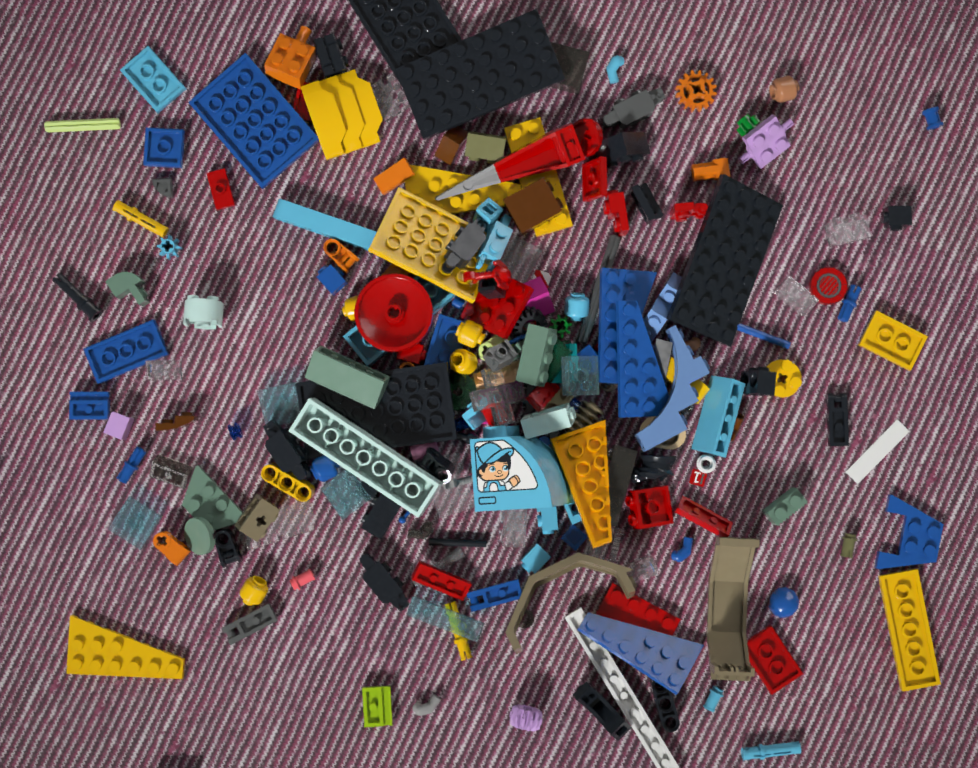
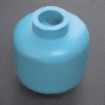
M570 293V296L565 298L564 314L571 317V321H582V318L587 317L589 314V298L585 297L584 293Z

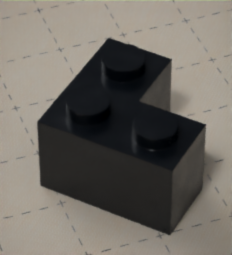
M620 132L602 140V145L595 153L596 158L600 156L607 157V169L617 167L619 162L625 163L633 160V163L644 160V156L651 154L645 132Z

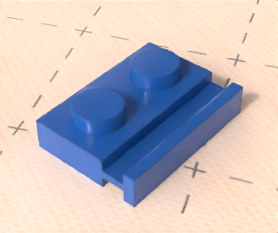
M70 392L69 420H109L110 392Z

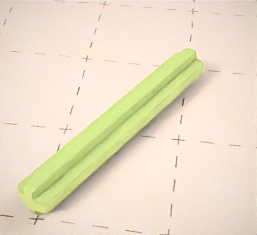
M118 118L46 121L44 128L47 132L120 129L121 122Z

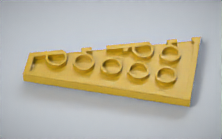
M410 165L415 175L405 181L406 191L451 214L476 211V208L488 198L492 199L500 207H505L503 199L521 190L520 184L502 182L441 200H435L436 196L472 175Z
M70 615L66 674L169 679L184 678L185 658L165 650L162 651L147 643L139 642L134 638L111 629L95 625V623L85 621L75 615Z

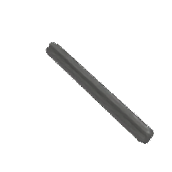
M610 235L600 269L612 268L620 244V236ZM600 269L590 297L589 314L583 318L577 341L583 344L588 343L599 309Z

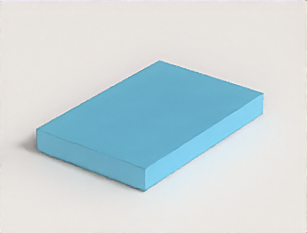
M149 46L120 69L157 113H160L186 90L184 85Z

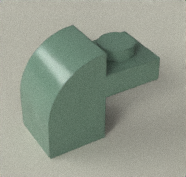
M131 272L117 273L105 281L118 299H122L131 293L139 305L144 307L150 303L147 299L149 297L147 291L143 287L140 288L146 282Z

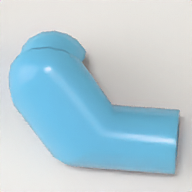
M613 56L606 67L610 84L619 82L617 70L625 62L622 56Z

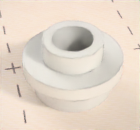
M703 454L697 459L696 466L700 472L710 473L715 469L716 461L713 456ZM704 460H707L709 462L708 467L703 466L702 463Z

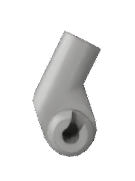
M433 694L428 703L421 704L416 702L412 709L418 716L431 714L441 698Z

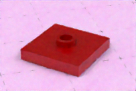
M600 156L583 163V202H590L607 196V157Z

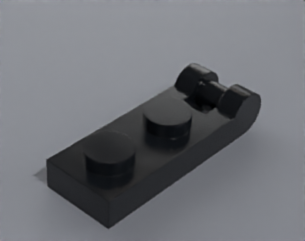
M842 392L838 395L826 393L828 446H849L847 393ZM834 402H839L840 408H834Z

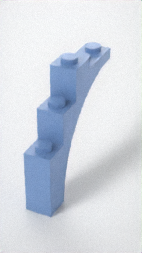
M676 325L665 331L669 341L673 342L674 379L671 392L658 416L647 427L635 434L643 452L687 430L686 425L688 423L685 417L679 414V411L699 401L697 399L699 397L695 387L690 386V383L710 373L708 370L710 367L706 359H702L701 356L693 359L694 353L689 345L686 346L683 340L685 338L680 328L677 329Z

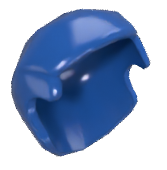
M782 587L776 589L770 595L769 609L775 616L786 618L792 616L797 611L799 598L794 590Z

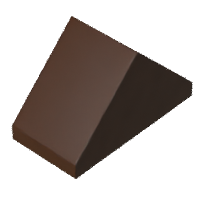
M459 126L448 130L443 135L434 156L451 166L466 142L468 132Z

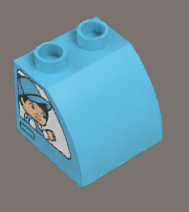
M519 425L483 427V438L470 439L475 512L549 508L575 503L555 452L536 437L525 439V436H520Z

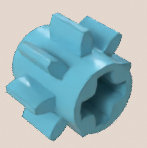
M168 235V239L160 238L162 242L157 247L162 251L159 255L164 256L167 254L166 257L169 260L174 255L179 257L177 253L179 250H182V247L177 244L180 240L175 239L173 241L171 235ZM170 244L173 245V248H170L169 251L166 249Z

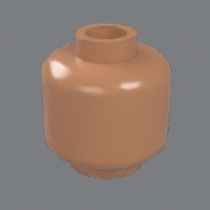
M791 76L776 78L769 86L771 98L778 103L795 99L799 91L798 81L794 80Z

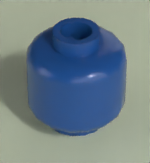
M325 455L314 459L312 466H310L315 479H319L321 482L336 477L338 474L337 468L340 467Z

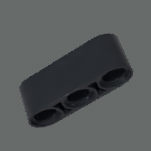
M650 678V687L660 723L666 731L674 732L679 728L680 721L672 692L663 686L655 688V681ZM662 699H669V704L666 707L660 706ZM669 717L674 718V723L671 726L665 725V721Z

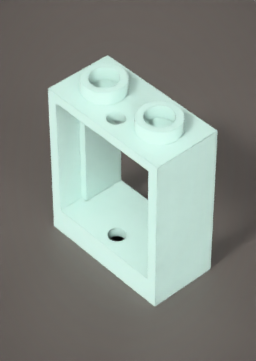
M566 403L544 409L539 413L534 412L524 415L520 422L525 439L572 427L576 418V412L574 407H570V404Z

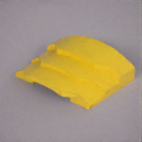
M355 69L301 86L326 160L380 142L377 131L383 119L371 84L358 78Z

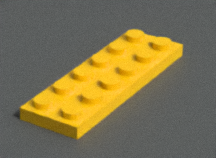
M540 117L504 128L511 153L545 134ZM556 170L518 178L521 189L544 177L546 182L550 181L552 184L554 197H558L563 204L561 215L534 229L536 237L573 226Z
M918 569L879 575L878 579L900 690L909 691L941 685Z

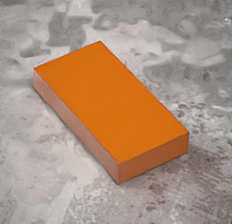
M403 158L373 179L381 193L386 195L414 176L415 173L407 159Z

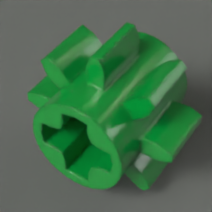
M747 114L737 122L739 125L737 132L744 136L758 126L757 124L761 121L756 115L750 117Z
M558 314L556 321L554 319L550 320L553 326L549 328L556 329V323H564L563 328L565 330H557V334L563 339V333H571L567 328L572 326V323H567V316L561 319Z

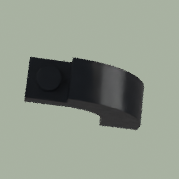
M587 681L579 686L573 694V697L589 710L616 740L619 741L632 728L611 703Z

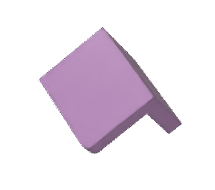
M111 412L103 433L120 440H126L134 418Z

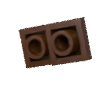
M181 412V416H175V423H173L172 419H161V423H155V431H169L186 427L198 421V416H193V412Z

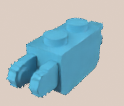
M504 214L500 222L496 221L490 227L486 234V240L481 245L476 259H478L475 266L476 269L479 270L485 263L488 265L486 271H492L495 267L493 261L501 259L513 232V229L508 227L512 217Z

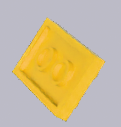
M876 310L858 345L911 371L928 336Z

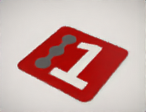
M693 469L689 483L704 487L707 473Z

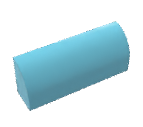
M711 375L708 384L710 391L704 399L691 449L726 458L746 383L732 378Z

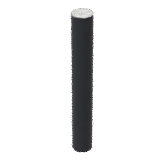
M429 538V546L486 547L487 540Z

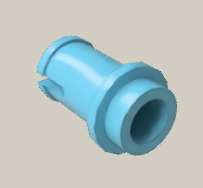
M713 685L709 689L711 692L703 705L705 709L711 712L715 711L720 698L724 696V690Z

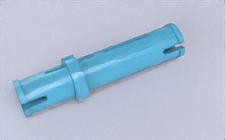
M799 741L772 745L758 744V746L741 748L743 761L758 758L765 760L767 757L801 754Z

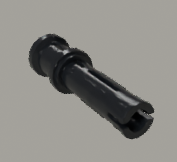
M62 272L56 275L58 278H53L52 281L77 304V309L83 311L89 317L88 320L90 322L96 321L103 314V309L98 308L90 297H85Z

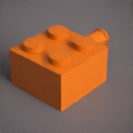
M301 26L295 39L281 33L279 34L264 64L266 76L301 90V86H303L316 60L315 47L306 44L311 34V30L308 27Z

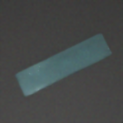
M416 596L412 597L407 612L408 616L475 642L479 641L484 622Z

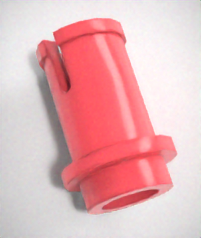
M308 569L296 577L292 576V579L289 581L294 590H300L302 586L316 579L312 570Z

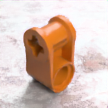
M336 239L325 241L323 247L325 253L344 272L348 273V269L356 261L360 260ZM330 244L338 245V250L335 253L328 252Z
M168 531L157 533L153 538L154 546L176 566L191 552L184 543ZM165 536V537H166V540H165L166 543L161 544V543H160V542H161V538Z

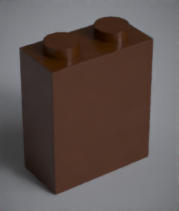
M544 177L503 199V204L521 236L562 214L561 208H563V204L558 197H554L552 193L554 188L550 181L546 182Z

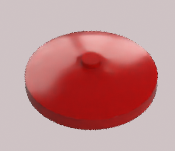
M386 274L373 279L362 289L356 300L354 317L360 334L369 344L383 351L400 352L414 347L427 335L433 320V306L427 291L418 281L402 274Z

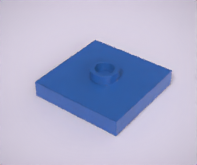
M146 127L143 165L148 167L183 168L185 130Z

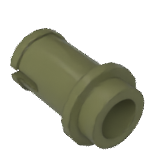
M845 533L842 536L843 545L840 556L853 558L855 541L857 542L858 539H856L855 534Z

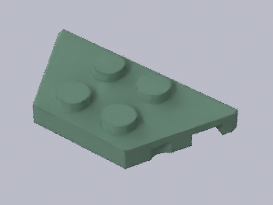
M197 465L191 477L182 506L193 517L205 518L210 522L214 531L235 524L243 511L201 466Z

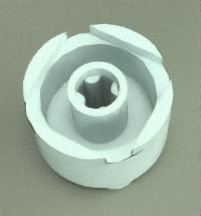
M188 295L184 305L183 325L189 327L190 323L194 324L196 329L207 330L216 329V325L222 328L224 304L216 296H207V299L199 298L197 295Z

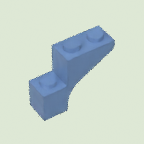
M674 272L643 319L651 342L668 320L667 316L682 279L681 276Z

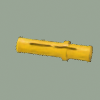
M117 200L113 205L112 210L127 217L128 221H134L162 238L168 233V227L139 212L138 208H132L120 200Z
M453 601L451 605L447 603L444 606L455 640H453L454 644H457L461 661L466 660V656L467 659L473 656L468 644L469 638L465 634L457 602Z

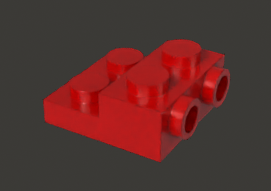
M618 190L607 191L608 195L605 196L606 200L602 204L603 213L607 215L608 219H615L613 221L614 232H617L620 237L626 236L629 231L624 192H619Z
M668 485L627 491L628 495L625 497V502L630 507L631 513L628 516V522L633 529H644L674 523Z

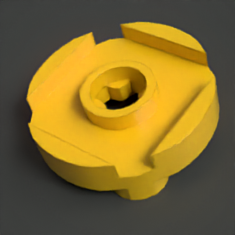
M780 359L766 366L770 368V372H777L775 397H789L801 386L800 370L790 360ZM779 373L786 376L784 384L777 381Z

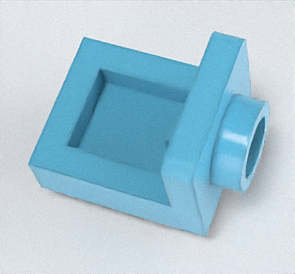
M484 397L479 402L476 399L467 405L469 410L461 415L472 430H475L486 421L480 411L488 404Z

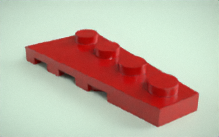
M613 582L610 584L595 613L671 636L681 620L637 595L627 599L622 588Z

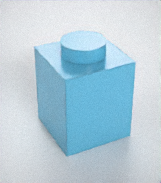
M536 543L521 558L523 562L521 566L528 573L532 571L535 574L551 556Z

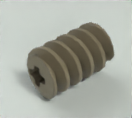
M590 399V402L583 401L585 408L578 407L580 414L576 413L572 427L565 428V430L569 433L587 425H592V419L599 421L597 414L604 415V412Z

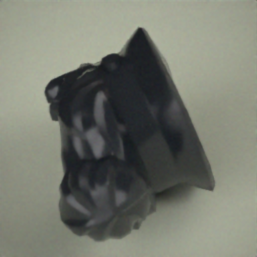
M640 455L643 461L642 467H633L630 474L631 482L634 484L650 479L655 481L657 478L663 481L669 474L675 476L672 472V467L675 466L677 457Z

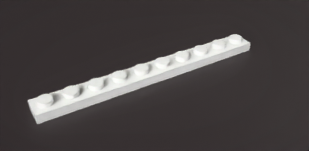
M579 607L566 615V621L657 768H680L608 650L577 630L586 615L582 608Z

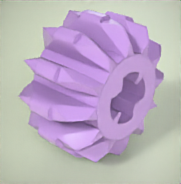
M515 705L512 707V711H510V724L521 730H539L543 720L542 711L531 706Z

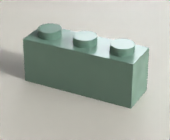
M528 324L515 381L534 386H545L548 380L549 364L553 359V347L557 342L556 329Z

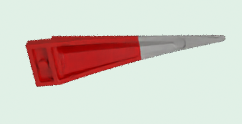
M569 123L547 132L436 196L435 200H441L534 174L569 167L585 160L573 124Z

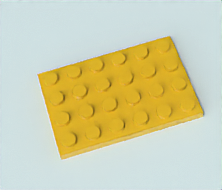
M398 187L368 249L369 252L472 304L478 294L479 280L476 284H472V280L463 282V273L467 271L482 272L486 271L488 267L484 263L479 270L475 268L478 261L476 259L479 252L478 249L465 268H458L456 266L451 273H444L442 265L446 261L444 256L448 251L445 247L451 239L455 241L458 238L455 234L461 226L465 228L468 222Z

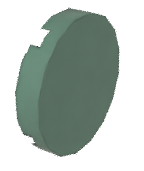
M203 517L189 519L184 528V537L188 547L197 555L210 553L215 546V539H213L212 535L214 534V529L210 522Z

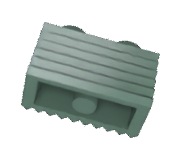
M791 487L763 509L762 512L773 525L780 526V523L786 521V518L789 519L792 513L795 514V511L801 509V506L804 507V504H807V500L797 488Z

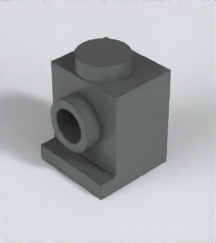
M506 339L502 343L489 348L483 355V359L491 370L495 372L510 365L518 354Z

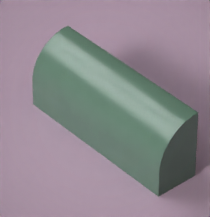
M319 346L313 351L305 378L375 409L386 390L390 376L326 347Z

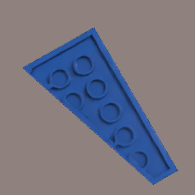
M614 268L600 269L597 383H618L616 301L637 300L641 314H643L657 272Z

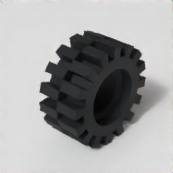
M526 306V310L522 311L513 328L516 337L526 334L527 331L523 329V325L528 320L533 319L536 321V325L547 327L548 322L539 309L533 306L530 309L529 306Z

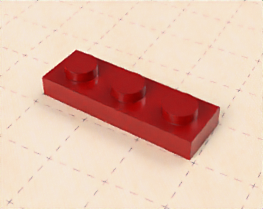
M683 495L675 509V513L719 537H728L733 522Z
M420 560L411 576V579L415 582L464 601L472 585L466 579Z

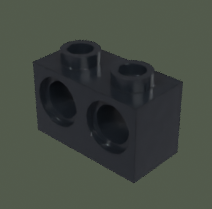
M749 367V371H741L740 382L746 383L743 394L774 396L777 372H770V368Z

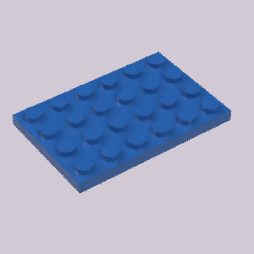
M246 53L188 102L262 189L268 186L319 141L318 136Z

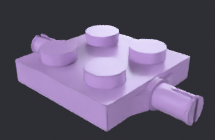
M774 115L765 119L742 137L746 144L747 152L738 158L739 162L744 164L752 158L757 167L762 169L791 146L785 131L794 125L793 121L788 119L780 125L777 117Z

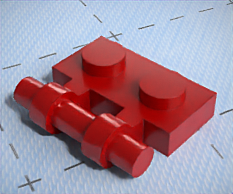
M694 202L675 203L670 210V220L675 219L676 222L686 221L690 216L702 219L707 212L708 205L706 203Z

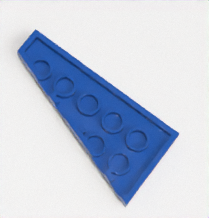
M637 300L616 301L618 417L658 416L666 404L669 394Z
M590 612L585 615L577 629L675 695L679 693L704 646L703 644Z

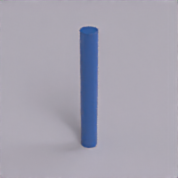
M740 323L737 325L738 331L789 349L791 342L744 324Z

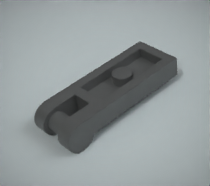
M268 603L221 629L223 633L227 634L228 642L232 645L278 621V618L271 604ZM237 627L240 634L236 635L233 628Z

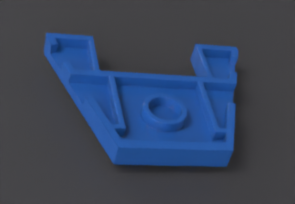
M888 494L885 511L904 515L897 555L877 551L874 568L884 569L937 562L944 524L894 495Z

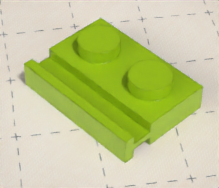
M391 685L362 687L364 727L393 726Z

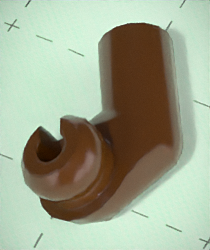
M741 413L737 414L730 441L736 438V434L739 432L744 416Z

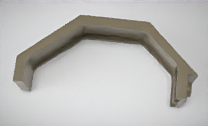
M716 537L708 578L706 626L710 676L712 680L750 681L751 676L755 677V668L749 662L746 624L748 581L755 548H759L760 540L756 538Z
M578 552L529 576L505 632L515 654L523 651L516 637V631L534 591L538 587L578 567H584L614 576L618 580L626 598L629 599L635 595L637 587L632 577L633 569Z

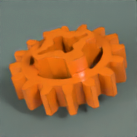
M691 70L689 76L685 73L683 79L679 78L677 82L679 85L675 87V90L679 92L676 93L675 98H680L679 105L685 104L684 110L690 107L692 113L695 108H697L698 112H701L702 107L708 109L709 104L714 102L712 97H715L717 93L713 90L717 86L711 84L714 80L713 78L707 79L708 73H705L703 76L701 75V70L697 74ZM695 89H698L699 91L696 94H694L693 91Z

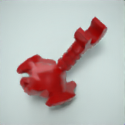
M500 260L493 261L495 268L492 271H467L463 273V282L472 280V284H476L478 280L493 277L497 282V287L505 290L509 289L508 285H510L512 278L510 270Z

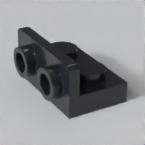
M647 183L631 187L629 193L647 225L663 217V213Z

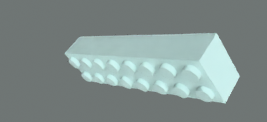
M309 398L289 429L290 433L418 518L423 515L443 482L316 398Z

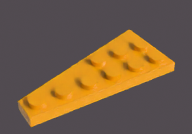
M606 420L551 439L555 454L593 549L612 542Z

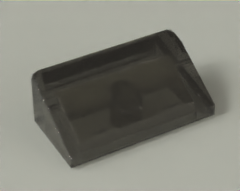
M157 455L152 461L149 476L186 489L193 467L162 455Z

